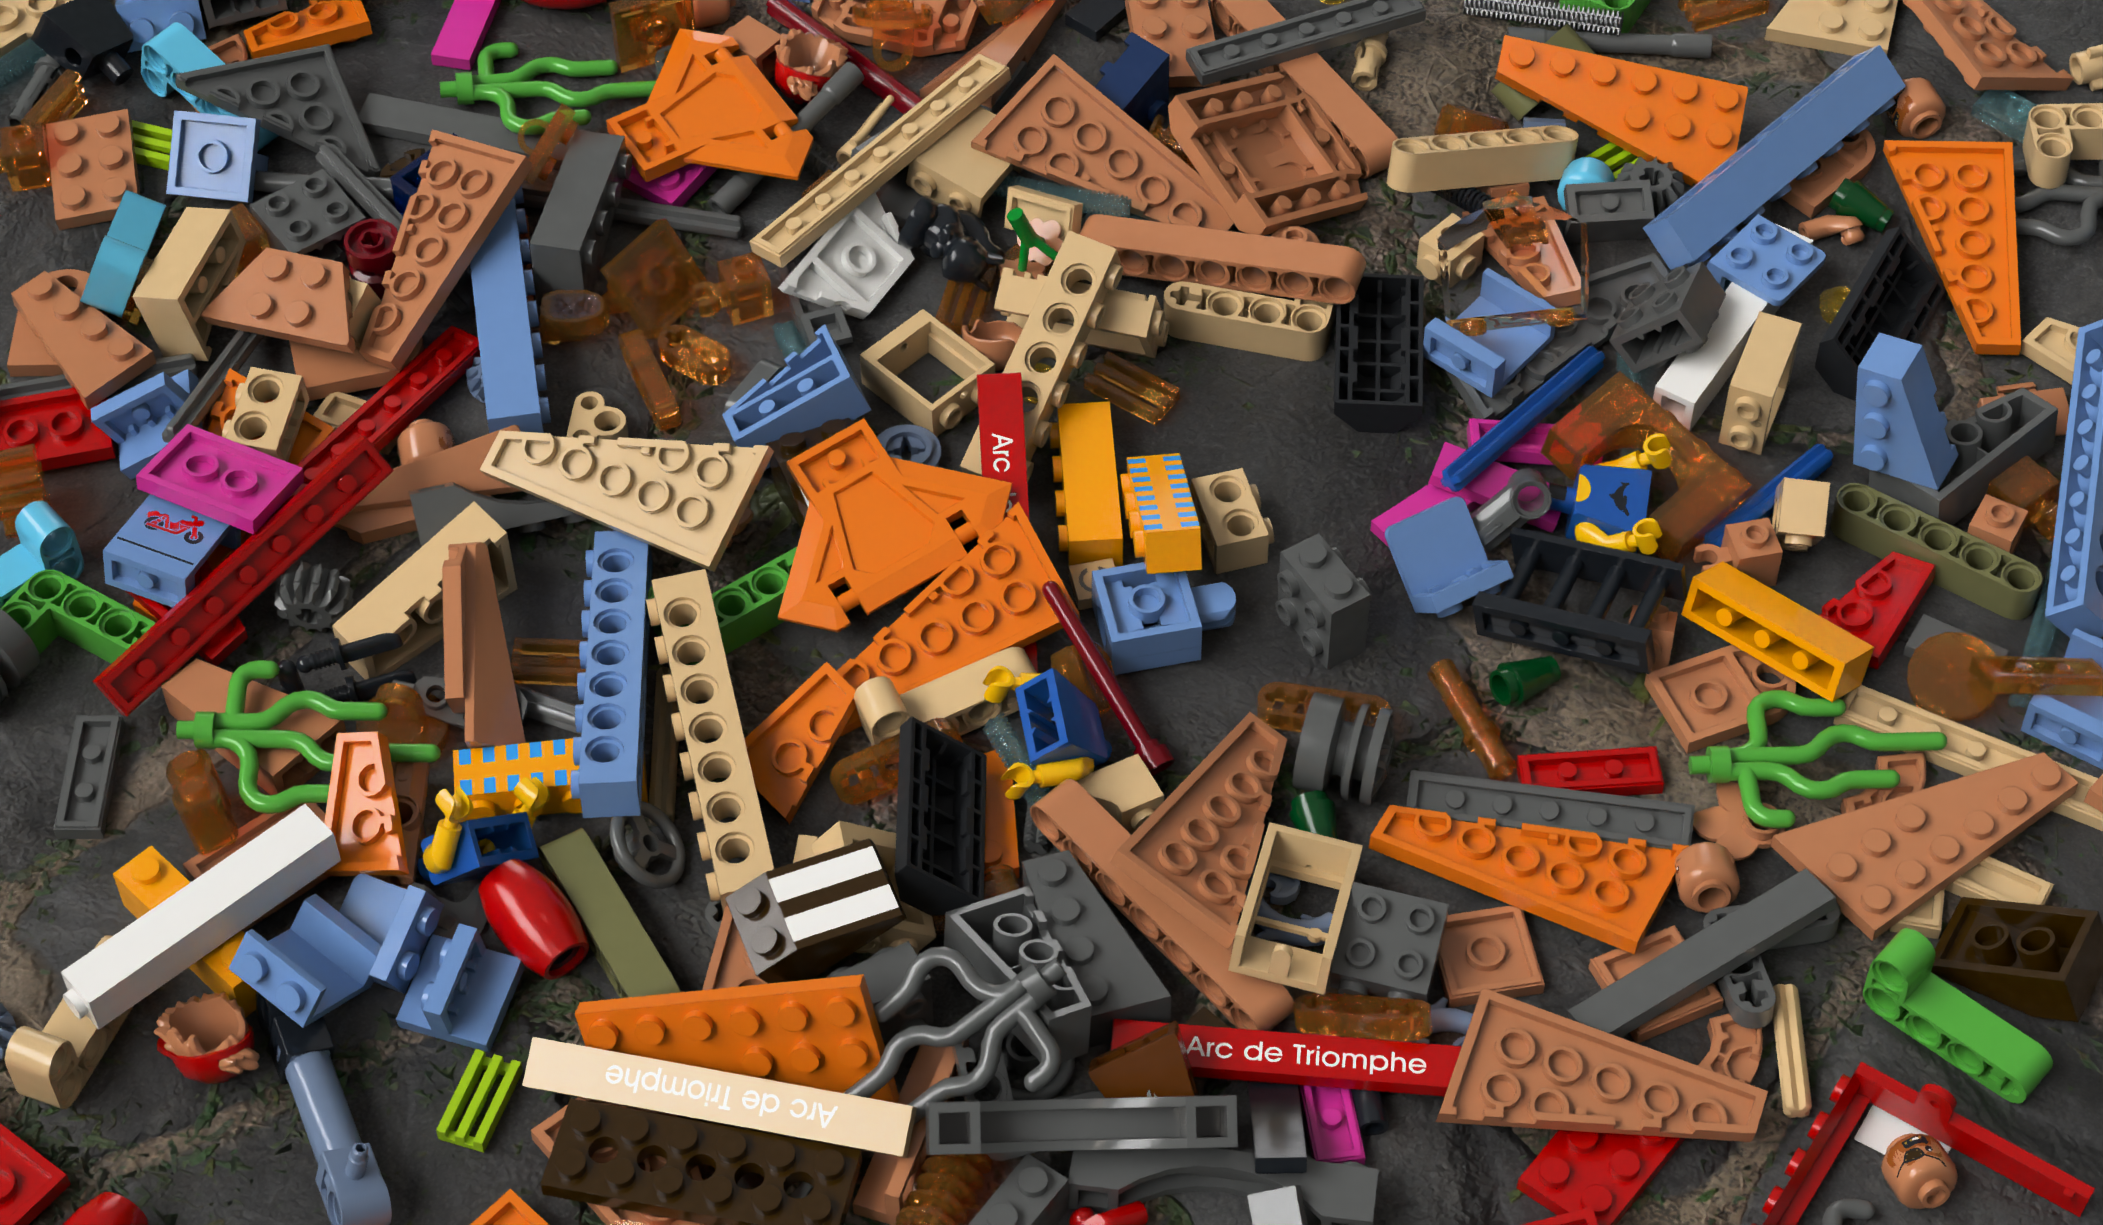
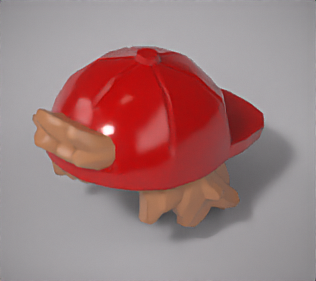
M793 28L788 34L782 33L780 35V45H775L777 53L775 82L781 92L788 98L793 99L795 103L801 105L809 103L821 91L823 85L845 64V61L848 59L845 55L849 50L842 46L840 42L835 43L833 39L824 38L822 34L815 36L811 32L804 34L802 30Z
M221 992L220 994L203 993L201 999L197 996H192L187 1002L177 1001L175 1007L165 1009V1013H162V1016L156 1021L158 1028L153 1033L160 1037L157 1041V1051L171 1058L185 1078L204 1084L224 1083L242 1074L243 1070H256L259 1067L258 1060L260 1055L254 1051L253 1028L245 1019L243 1007H239L236 999L230 1000L226 992Z

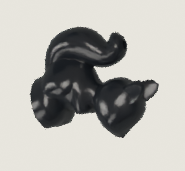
M926 195L920 198L910 212L898 238V244L906 249L919 247L929 257L934 259L941 258L943 277L956 283H973L985 292L991 290V287L983 278L988 267L1004 264L1005 262L1003 250L992 242L988 228L979 217L969 211L957 210L950 205L938 203Z

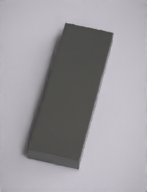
M76 715L53 828L56 839H104L125 730V722L122 715Z

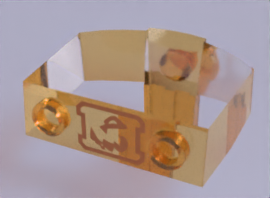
M1514 189L1508 190L1505 197L1483 202L1482 209L1465 216L1449 227L1437 239L1446 323L1466 336H1479L1487 333V330L1541 324L1562 327L1571 325L1577 320H1587L1589 299L1587 223L1581 222V306L1451 320L1447 255L1449 249L1492 226L1507 249L1513 248V245L1521 244L1523 247L1533 246L1532 243L1538 242L1549 244L1548 228L1543 220L1556 219L1581 222L1561 210L1534 203L1532 196H1519L1518 192Z

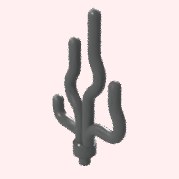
M2025 158L2013 161L2014 177L2028 175ZM2099 160V176L2082 174L2069 166L2065 184L2054 189L2037 187L2027 194L2015 197L2016 213L2032 210L2046 201L2082 202L2080 226L2078 228L2063 229L2042 220L2016 218V234L2039 237L2061 246H2078L2088 242L2095 235L2097 213L2103 207V160Z
M946 946L931 947L925 950L909 964L898 988L874 1007L878 1022L890 1020L909 1005L919 994L927 974L937 966L949 968L962 986L973 997L983 1002L957 1023L949 1027L930 1025L910 1026L897 1033L887 1043L878 1065L847 1089L844 1094L870 1098L896 1075L905 1053L910 1048L916 1045L938 1048L955 1046L969 1039L990 1021L992 1022L986 1028L981 1043V1054L976 1068L967 1075L949 1077L939 1081L908 1104L917 1108L914 1125L926 1116L925 1102H944L950 1098L972 1095L983 1089L995 1076L1000 1062L1001 1045L1004 1037L1018 1024L1041 1054L1040 1064L1024 1078V1086L1028 1091H1039L1058 1073L1061 1065V1050L1056 1039L1035 1011L1057 995L1052 985L1063 978L1067 972L1057 959L1054 958L1041 969L1034 963H1031L1010 981L1004 984H992L985 981L970 961L958 950Z

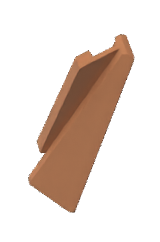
M511 425L500 429L501 431L521 432L518 425ZM500 430L393 468L394 471L344 516L335 527L347 531L350 539L362 544L417 531L409 491L450 482L486 496L520 492L521 490L490 478L480 471Z
M482 542L449 544V560H444L442 566L445 700L454 714L465 713L464 736L465 743L469 749L526 743L488 547Z

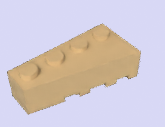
M475 501L332 625L334 636L339 638L341 645L383 633H395L401 637L403 646L397 649L348 662L364 679L393 672L444 638L442 566L444 560H449V544L482 542L487 545L498 601L518 589L507 532Z

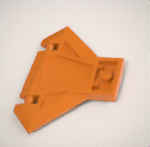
M679 28L647 103L606 120L609 134L625 136L626 154L632 155V165L645 182H649L690 163L798 181L813 145L814 137L807 129L798 131L791 129L792 126L799 122L798 117L748 55L737 57L732 55V53L739 49V44L732 36Z
M864 418L786 462L787 468L809 501V506L780 606L778 620L838 633L851 625L845 613L860 605L865 613L869 615L936 577L954 561H960L967 554L963 545L975 538L979 539L988 529L992 531L1004 520L1012 483L889 457ZM963 516L966 523L953 530L950 523ZM846 583L849 590L835 597L832 591Z

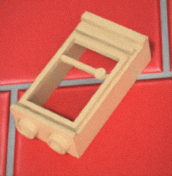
M1003 267L994 310L1000 311L1003 316H1007L1006 321L1014 322L1021 328H1024L1047 276L1038 274L1036 280L1032 273L1025 272L1024 277H1020L1013 268ZM1075 282L1070 291L1075 294H1083L1090 289L1091 284ZM1109 289L1103 301L1106 309L1102 322L1096 330L1091 328L1085 344L1156 358L1158 346H1165L1169 332V322L1164 321L1165 311L1161 310L1157 297L1149 295V299H1147L1144 294L1118 289L1112 291ZM1061 319L1054 324L1052 331L1056 333L1068 332L1073 327L1074 321Z
M1269 822L1236 931L1228 971L1324 995L1352 885L1356 879L1363 845ZM1270 873L1340 890L1328 933L1322 932L1318 928L1309 929L1257 916ZM1258 924L1305 936L1312 943L1325 941L1323 953L1320 954L1253 937L1251 935L1254 925Z

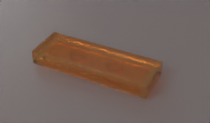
M1977 655L1972 657L1968 670L1991 694L2103 696V669L2092 658Z

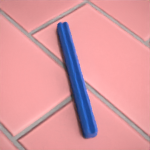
M1594 346L1585 348L1442 471V485L1449 487L1452 492H1459L1603 368V360L1605 359L1603 351H1597Z

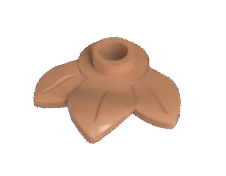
M1732 781L1729 783H1717L1716 794L1719 806L1694 813L1693 830L1705 840L1716 842L1726 847L1734 857V861L1749 858L1758 848H1770L1773 835L1785 832V828H1767L1752 821L1743 808L1739 784ZM1762 803L1766 808L1777 809L1770 804ZM1755 827H1763L1766 830L1757 829Z

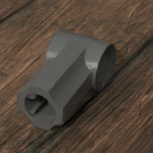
M1526 468L1516 471L1502 490L1471 514L1482 546L1489 552L1510 536L1513 527L1520 528L1530 519H1537L1545 515L1549 510L1552 502L1551 493L1543 475L1537 470ZM1527 486H1535L1540 489L1539 495L1532 501L1525 502L1518 499L1519 492Z

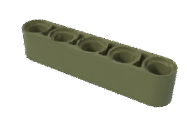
M1849 483L1843 485L1838 490L1830 527L1834 535L1841 540L1881 559H1884L1894 551L1934 564L1935 578L1932 581L1933 584L2004 618L2021 620L2032 614L2043 580L2041 571L2034 564L1867 485Z
M580 828L538 847V854L546 874L558 886L575 909L584 928L589 947L619 998L680 992L671 972L586 831Z

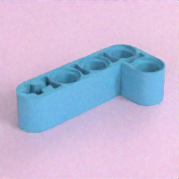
M172 23L142 46L141 75L153 93L163 98L176 90L200 113L239 117L177 88L175 83L176 74L225 65L217 55L181 23ZM260 127L258 151L279 135Z
M125 190L107 236L105 235L80 302L122 318L166 208L165 204Z
M34 501L26 505L16 517L15 528L20 544L0 556V608L37 572L53 569L76 580L83 571L84 559L75 532L45 501Z

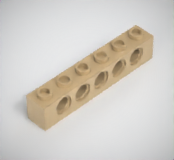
M1070 230L1067 232L1003 373L1021 372L1023 398L1034 397L1038 399V403L1033 410L1024 412L1027 483L1034 467V463L1030 462L1037 446L1042 448L1050 435L1052 424L1048 421L1054 408H1061L1067 398L1070 384L1066 382L1073 368L1079 369L1085 359L1088 345L1085 344L1091 328L1096 330L1102 322L1106 309L1103 301L1109 289L1114 291L1117 288L1123 274V266L1120 265L1121 261L1116 248ZM1088 280L1092 283L1090 289L1083 294H1075L1070 291L1072 285L1077 281ZM1061 319L1074 321L1073 327L1068 332L1056 333L1052 331L1054 324ZM1043 358H1053L1056 360L1055 366L1048 372L1040 373L1034 370L1037 362ZM978 425L960 464V468L963 473L982 476L980 431Z

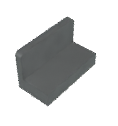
M1650 180L1565 185L1563 192L1567 225L1563 238L1566 244L1639 240L1648 237L1643 227L1655 218Z

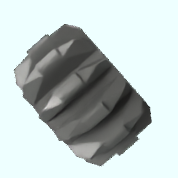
M1639 156L1634 164L1625 163L1621 173L1618 174L1614 181L1650 180L1655 217L1686 193L1684 190L1685 185H1683V173L1674 171L1672 162L1659 163L1657 156L1648 162Z
M302 562L300 566L292 565L285 571V574L281 575L280 582L276 584L274 605L278 608L277 615L283 619H289V625L291 626L299 625L304 627L306 631L317 629L321 633H325L328 628L333 629L332 625L352 608L354 590L350 588L351 580L345 576H339L338 569L329 570L324 568L322 564L311 566L307 562Z

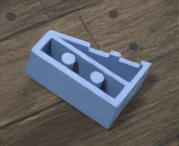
M825 324L815 332L818 339L800 355L793 351L784 359L787 366L772 380L767 382L763 378L722 414L737 447L753 448L754 445L766 446V443L779 440L781 436L787 433H801L811 430L833 419L843 420L850 418L851 421H854L871 411L846 357Z

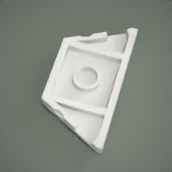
M878 190L824 233L778 289L783 293L827 308L841 305L843 313L862 320L866 318L914 260L911 250L898 244L899 226L892 212L885 213L876 195Z

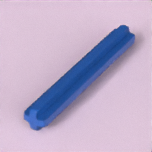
M1815 444L1708 530L1704 535L1705 540L1703 544H1714L1721 547L1725 525L1767 518L1773 513L1776 487L1783 478L1813 481L1832 465L1833 452L1830 449H1826L1823 444Z

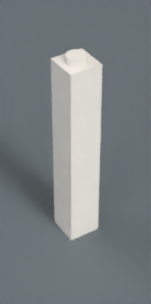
M1782 227L1783 229L1789 231L1790 233L1796 235L1797 237L1813 245L1812 239L1807 238L1795 231H1791L1785 227ZM1733 282L1725 290V299L1719 309V316L1713 322L1707 335V342L1693 353L1688 354L1684 351L1678 354L1655 385L1650 414L1690 432L1737 367L1759 311L1774 315L1780 308V306L1771 305Z
M306 804L302 805L61 971L68 990L63 994L66 1004L77 1018L81 1019L86 1015L100 1030L340 862L341 858L334 833Z

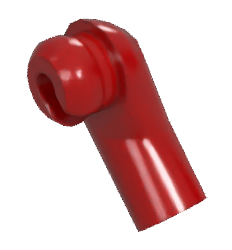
M1135 1201L1096 1215L1092 1208L1081 1207L1071 1214L1069 1225H1146L1148 1213L1144 1204L1140 1201Z

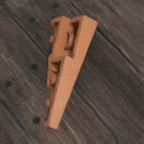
M1035 0L920 89V97L924 99L978 54L1009 67L1012 77L1022 60L1027 63L1029 62L1067 0ZM1007 83L981 105L992 108Z

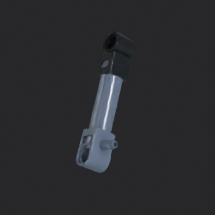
M256 992L258 1021L262 1032L266 1036L270 1035L268 1048L281 1084L289 1083L318 1165L315 1180L330 1224L390 1225L392 1210L389 1192L370 1143H362L332 1062L335 1047L324 1017L322 1016L302 1028L260 993Z

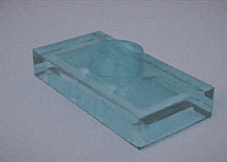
M1987 90L1973 104L1971 115L2023 143L2029 111L2037 105L2010 90Z

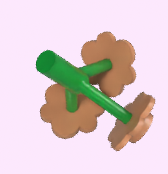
M1014 208L1007 214V219L1017 234L1020 254L1019 258L1015 259V261L1005 260L1004 264H999L1000 277L1003 267L1013 268L1020 277H1024L1025 272L1032 273L1034 279L1037 280V275H1044L1045 267L1055 261L1063 243L1059 238L1062 228L1054 220H1048L1044 223L1041 219L1035 218L1029 222L1021 208Z

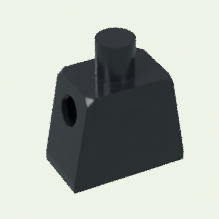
M71 0L43 12L31 40L74 77L84 81L103 72L115 86L123 84L131 77L134 70L124 59L134 41L133 34L109 0Z

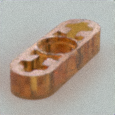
M638 328L619 334L618 340L622 356L659 432L680 426L681 416L675 397L642 330Z
M1286 682L1266 684L1259 691L1257 701V716L1259 719L1274 729L1302 732L1306 713L1315 692L1345 698L1346 709L1351 711L1349 719L1351 722H1354L1358 710L1363 703L1371 704V714L1375 715L1374 722L1369 723V726L1375 727L1379 711L1382 707L1391 709L1386 700L1376 695ZM1275 701L1284 702L1281 709L1272 708ZM1299 703L1304 704L1303 714L1297 713Z
M934 718L924 722L963 743L957 729L949 720ZM900 734L852 754L835 764L830 774V781L838 797L843 802L851 805L861 804L898 787L899 769H886L885 763L891 755L899 752ZM875 765L880 775L874 777L870 766ZM857 774L859 783L855 786H850L849 777Z
M1309 993L1296 998L1293 1003L1295 1027L1302 1033L1415 1041L1426 1038L1433 1032L1431 1006L1423 1000L1325 993L1324 995Z

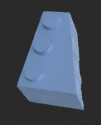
M1879 332L1859 364L1857 372L1853 464L1938 490L1956 461L1958 452L1955 444H1949L1944 429L1948 421L1945 412L1938 410L1934 398L1937 388L1923 345Z

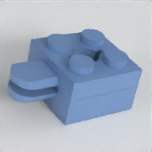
M1144 562L1092 571V607L1112 674L1118 675L1201 660L1202 631L1229 627L1235 620L1236 594L1232 587L1224 582L1190 587L1186 571L1147 574ZM1152 623L1155 624V625L1149 626V627H1144V626H1143V624H1152Z

